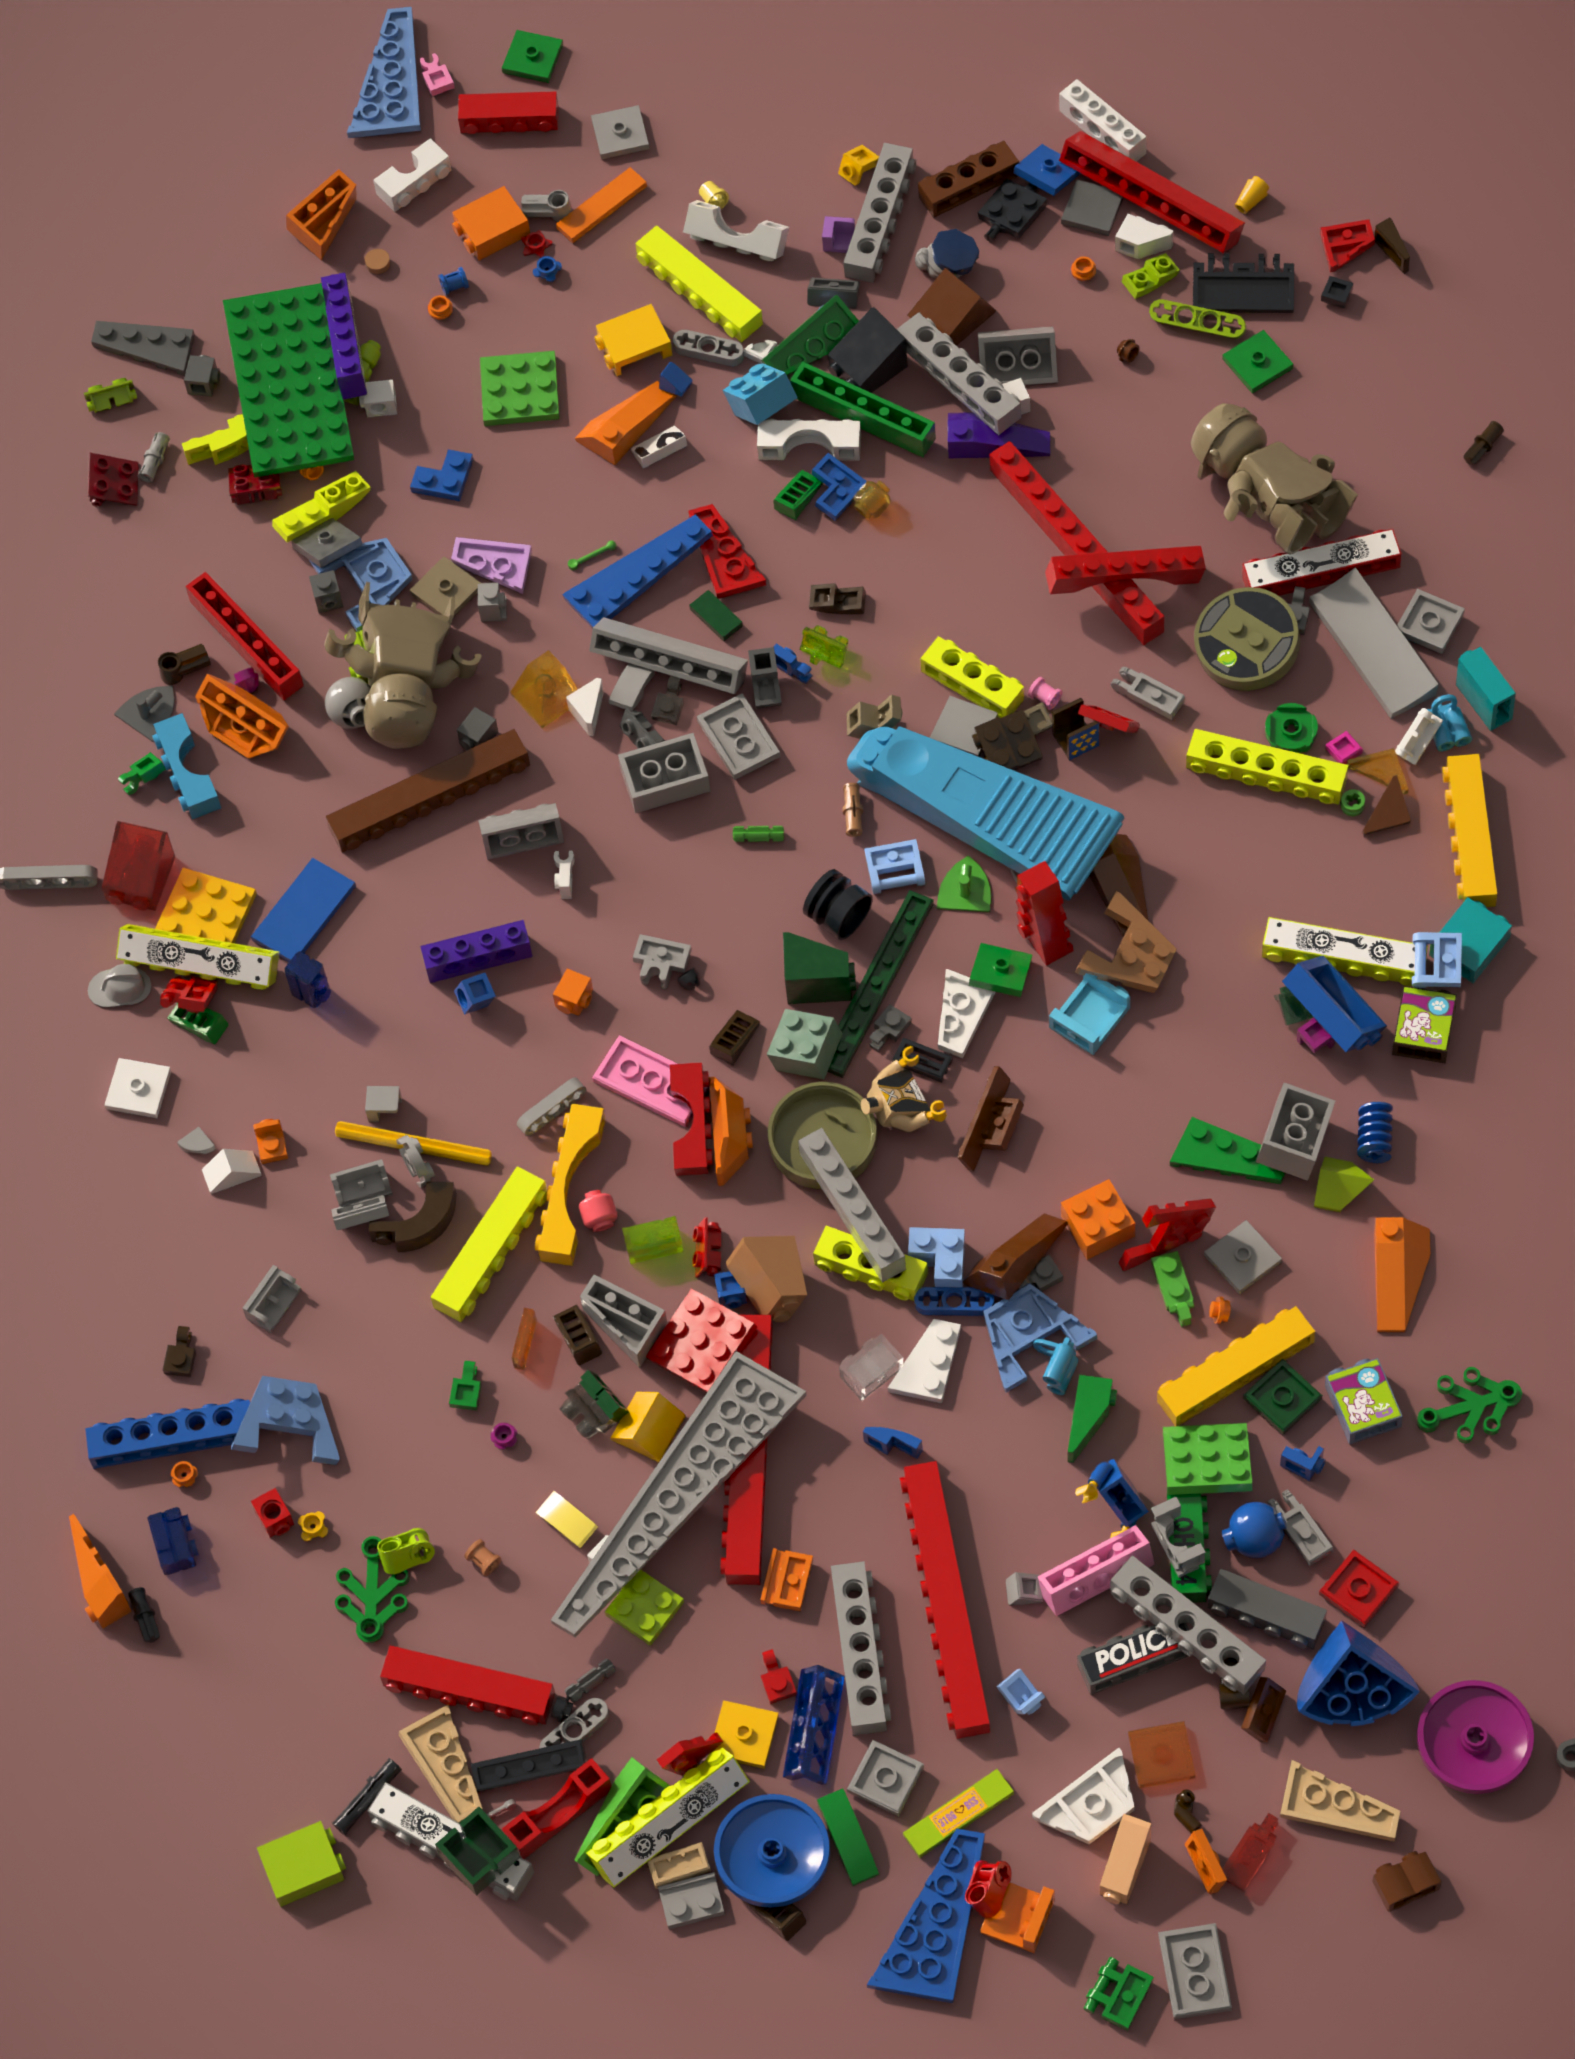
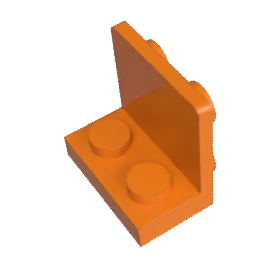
M1009 1883L1000 1911L994 1917L984 1919L980 1929L981 1934L1035 1953L1055 1902V1890L1043 1886L1040 1894Z

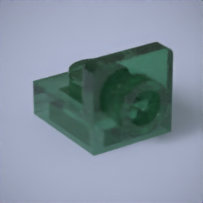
M1286 986L1279 988L1280 993L1274 995V998L1279 1002L1285 1026L1313 1018L1312 1014Z

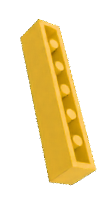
M1479 754L1447 756V767H1442L1443 783L1448 782L1449 790H1445L1446 806H1451L1452 813H1448L1449 829H1454L1455 835L1451 837L1452 852H1457L1458 859L1454 860L1455 876H1460V883H1457L1458 899H1463V902L1468 897L1473 901L1483 903L1486 907H1496L1497 888Z
M1297 1306L1290 1310L1284 1309L1271 1322L1267 1324L1261 1323L1256 1326L1251 1334L1245 1338L1239 1337L1233 1340L1227 1349L1220 1353L1216 1351L1209 1355L1201 1365L1189 1367L1175 1381H1166L1157 1391V1402L1174 1426H1180L1271 1370L1281 1359L1287 1360L1315 1342V1330Z

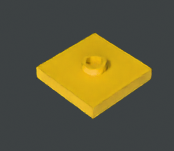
M723 1700L715 1733L717 1732L721 1736L724 1743L714 1751L724 1748L734 1756L738 1763L765 1769L779 1713Z

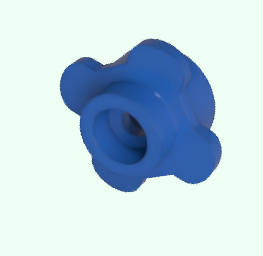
M544 256L538 260L537 268L533 269V275L537 278L542 277L547 282H553L556 279L555 275L562 269V265L560 262L555 261L554 258Z

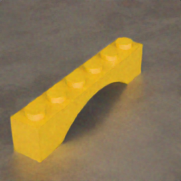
M572 1104L570 1113H565L563 1129H566L564 1137H560L558 1142L560 1157L559 1161H554L552 1168V1177H555L553 1186H548L546 1201L549 1202L548 1209L543 1210L541 1216L543 1231L542 1235H537L535 1242V1251L539 1252L540 1260L543 1262L573 1266L578 1238L567 1213L568 1188L579 1164L601 1143L606 1121L603 1108Z

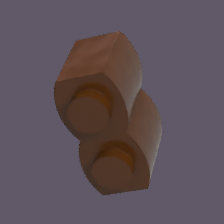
M1417 1851L1405 1855L1401 1863L1395 1865L1386 1863L1378 1867L1372 1880L1388 1912L1434 1893L1441 1888L1442 1884L1427 1853L1422 1852L1418 1854Z

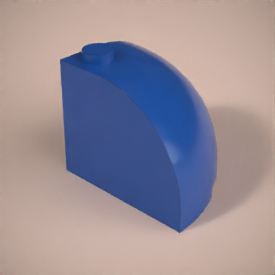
M1341 1620L1309 1665L1298 1691L1297 1708L1300 1713L1318 1722L1329 1725L1337 1723L1359 1726L1374 1723L1375 1719L1390 1713L1391 1715L1395 1714L1412 1701L1420 1690L1411 1675L1391 1655Z

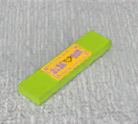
M996 1769L904 1831L903 1836L917 1856L921 1858L952 1837L956 1828L964 1829L1014 1795V1791L999 1770Z

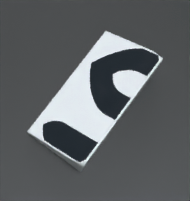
M673 426L632 447L631 452L644 469L686 447V436L677 427Z

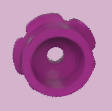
M499 1423L494 1427L490 1438L495 1443V1447L506 1449V1447H513L516 1444L518 1433L514 1426L508 1423Z

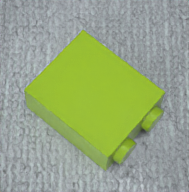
M321 1821L257 1847L280 1907L345 1880L341 1872L346 1869L340 1853L335 1855L331 1847L336 1844L330 1828L324 1829Z

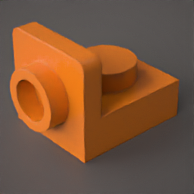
M265 1119L260 1123L254 1124L253 1127L261 1163L266 1164L288 1159L284 1132L280 1120Z

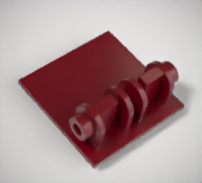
M89 453L87 497H89L92 505L99 507L105 500L137 506L139 462Z
M240 464L233 468H228L229 493L232 503H237V505L250 503L249 493H251L252 502L255 503V492H258L261 502L263 501L262 491H264L265 500L278 499V496H282L279 473L254 478L252 464Z

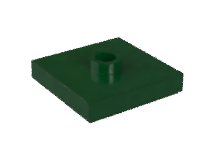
M1281 1359L1243 1394V1399L1284 1435L1322 1400L1323 1395L1284 1359Z

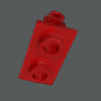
M705 1217L698 1226H695L693 1231V1242H696V1251L692 1258V1266L695 1267V1278H698L703 1271L707 1272V1275L714 1277V1274H718L721 1271V1252L712 1251L711 1248H721L722 1229L716 1222L708 1223V1217Z

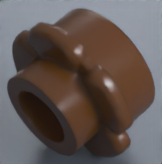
M1134 339L1123 340L1118 345L1117 353L1120 361L1123 362L1125 360L1130 363L1137 357L1140 347L1135 343Z

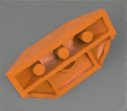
M210 674L206 675L195 696L197 703L200 704L201 713L208 732L247 758H253L276 750L289 727L279 712L243 688Z
M713 1076L709 1077L716 1176L718 1186H724L749 1159L748 1149L753 1148L752 1132L746 1131V1124H751L750 1108H744L743 1098Z

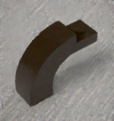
M426 1182V1196L423 1207L410 1219L404 1221H369V1234L372 1242L380 1245H389L395 1242L398 1252H409L423 1248L435 1241L447 1229L455 1212L457 1193L454 1182Z

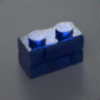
M301 951L296 952L284 968L291 994L301 1001L304 1000L309 1006L316 1008L321 1002H326L331 994L328 978L322 963L315 959H310V956Z
M175 1507L165 1510L163 1513L159 1512L149 1515L147 1519L164 1575L195 1567L197 1565L195 1556L199 1555L195 1539H189L188 1531L192 1530L188 1514L182 1515L180 1508Z

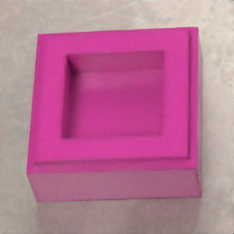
M1347 731L1328 742L1325 747L1330 755L1338 763L1342 764L1349 763L1363 753V748Z

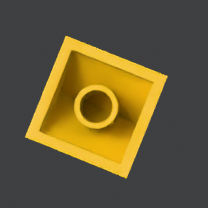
M636 1392L627 1408L629 1412L620 1420L611 1436V1440L660 1462L686 1415L659 1392Z

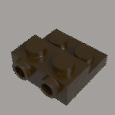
M1023 709L974 727L975 734L972 735L977 750L982 748L985 754L983 759L1014 771L1043 759Z

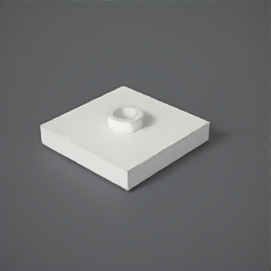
M119 1058L105 1101V1108L107 1110L158 1118L171 1074V1068Z

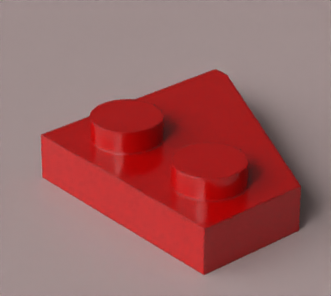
M1370 219L1320 228V236L1330 273L1335 272L1375 244Z

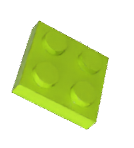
M640 1570L619 1592L605 1610V1615L651 1646L683 1605L684 1598Z

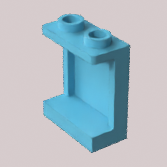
M1086 973L1083 976L1082 982L1060 1010L1055 1008L1049 1015V1028L1094 1055L1130 1009V995L1123 987H1115L1107 981L1097 979L1095 975Z

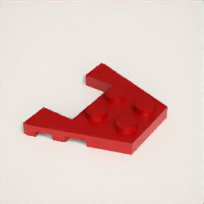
M1209 1198L1186 1201L1184 1203L1185 1206L1176 1207L1175 1203H1167L1165 1209H1159L1158 1205L1149 1206L1142 1221L1146 1228L1159 1226L1150 1242L1124 1251L1118 1262L1122 1270L1127 1271L1186 1242H1192L1200 1238L1216 1209L1213 1200Z

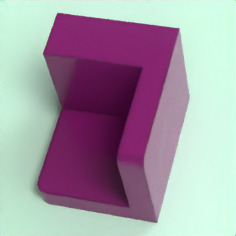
M1312 1018L1297 1029V1042L1300 1045L1305 1042L1313 1053L1325 1045L1329 1048L1335 1045V1040L1315 1018Z

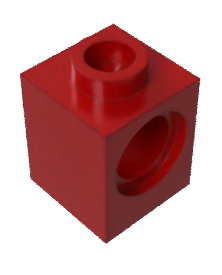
M276 1488L251 1501L255 1513L270 1538L275 1535L285 1534L291 1526L295 1525ZM275 1511L280 1512V1515L277 1518H268V1515L270 1513Z

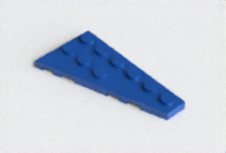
M956 1828L935 1869L926 1880L923 1890L903 1920L889 1949L880 1960L874 1975L868 1981L867 1988L947 2003L954 2002L972 1908L965 1900V1892L969 1886L975 1864L981 1861L985 1833Z

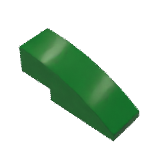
M842 1788L817 1799L818 1808L852 1886L878 1876V1869L844 1789Z

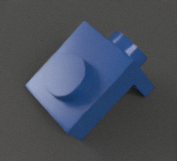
M730 1271L714 1274L719 1304L728 1309H735L742 1304H747L745 1288L740 1287Z

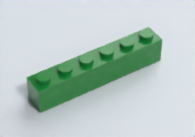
M805 362L801 363L790 379V383L798 397L797 400L842 421L846 419L860 421V428L920 457L924 458L936 439L935 422Z

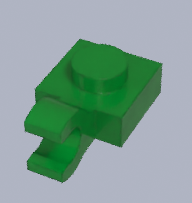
M150 752L129 766L131 771L120 775L118 781L123 785L130 781L129 785L123 790L128 795H132L137 791L141 781L145 784L148 781L154 780L166 768L162 761Z
M464 1361L462 1379L453 1378L449 1406L451 1408L477 1411L482 1384L481 1381L475 1380L478 1370L476 1362Z

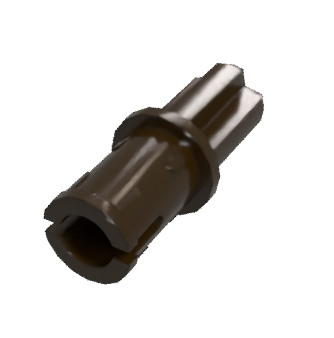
M1491 421L1482 434L1474 438V443L1463 456L1468 465H1476L1486 452L1492 450V444L1504 432L1501 424Z

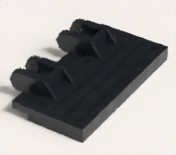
M1208 253V272H1204V263L1194 262L1193 306L1220 312L1294 313V263H1284V270L1280 272V254H1274L1273 256L1274 272H1264L1265 256L1260 253L1258 254V272H1255V263H1233V272H1229L1230 253H1224L1223 256L1224 272H1214V253Z

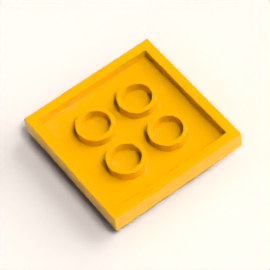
M182 868L155 929L235 943L257 895L256 889Z

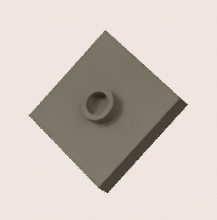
M444 556L410 589V594L433 612L444 615L449 600L453 596L455 597V616L478 593V584L482 583Z

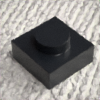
M1329 276L1321 295V301L1345 308L1352 293L1354 283Z

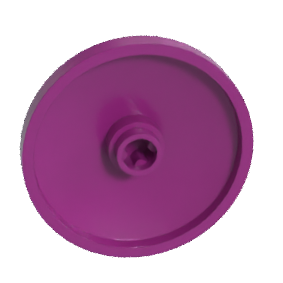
M1467 1680L1443 1688L1428 1701L1419 1719L1417 1744L1425 1766L1441 1783L1460 1792L1485 1794L1505 1788L1522 1774L1532 1754L1534 1730L1526 1708L1511 1692L1491 1682Z

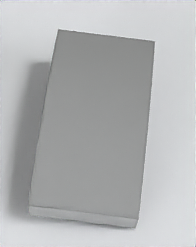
M628 663L611 693L609 704L633 711L643 698L644 688L655 675V671Z

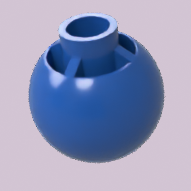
M1250 1502L1240 1506L1232 1514L1229 1528L1222 1530V1536L1229 1552L1238 1550L1242 1555L1249 1558H1264L1273 1554L1280 1547L1284 1538L1283 1529L1287 1528V1524L1282 1512L1277 1513L1272 1506L1263 1502Z

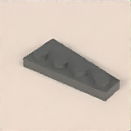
M96 321L91 342L95 348L120 356L128 355L133 357L135 361L156 364L157 368L164 370L168 368L177 371L179 375L185 376L195 334L193 329Z

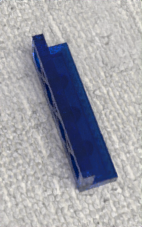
M820 1665L801 1669L783 1778L791 1781L806 1778L820 1785L827 1784L844 1675ZM826 1677L834 1680L833 1691L828 1694L824 1685ZM824 1703L829 1711L828 1719L825 1721L820 1713L821 1705ZM819 1730L824 1737V1745L819 1748L815 1740L816 1732ZM815 1757L820 1765L819 1774L810 1771L811 1761Z

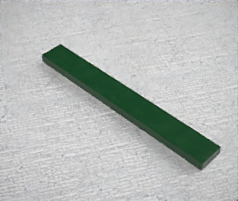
M909 890L838 1025L842 1032V1037L827 1072L841 1078L844 1077L934 905V899Z

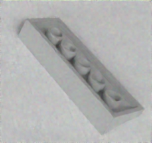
M1356 567L1330 586L1309 597L1310 605L1390 719L1436 696L1437 681Z

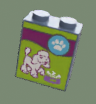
M1378 1358L1360 1360L1354 1366L1346 1369L1342 1367L1336 1368L1325 1376L1326 1391L1349 1445L1402 1427V1413Z

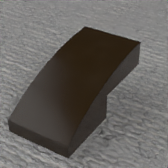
M836 583L811 585L809 609L832 614H864L866 591L863 586L838 588Z

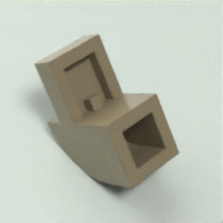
M890 695L879 706L861 701L847 712V736L861 739L867 731L879 727H889L896 730V724L901 721L903 715L901 698Z

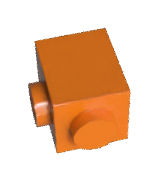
M567 968L553 993L555 1007L562 1013H572L579 1016L583 1008L586 1009L592 999L593 986L591 978Z

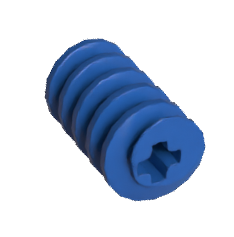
M1370 1102L1359 1108V1138L1357 1142L1359 1147L1357 1155L1366 1162L1384 1163L1392 1157V1155L1388 1154L1392 1150V1145L1389 1143L1392 1141V1135L1389 1133L1392 1131L1390 1122L1393 1119V1116L1389 1114L1393 1111L1391 1104L1386 1102Z

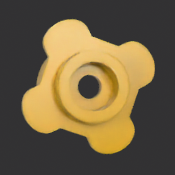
M317 1511L299 1517L298 1524L302 1528L301 1538L304 1541H310L318 1536L321 1538L327 1536L328 1528L324 1525V1513ZM312 1524L316 1525L313 1529L311 1528Z

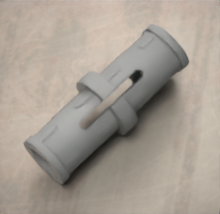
M162 432L155 433L150 448L144 454L145 460L138 474L142 481L153 482L159 465L164 461L163 455L170 441V437Z

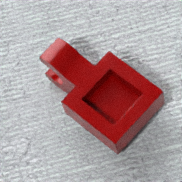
M773 1649L762 1652V1658L768 1673L760 1676L769 1703L773 1704L796 1696L797 1692L788 1667L779 1669Z

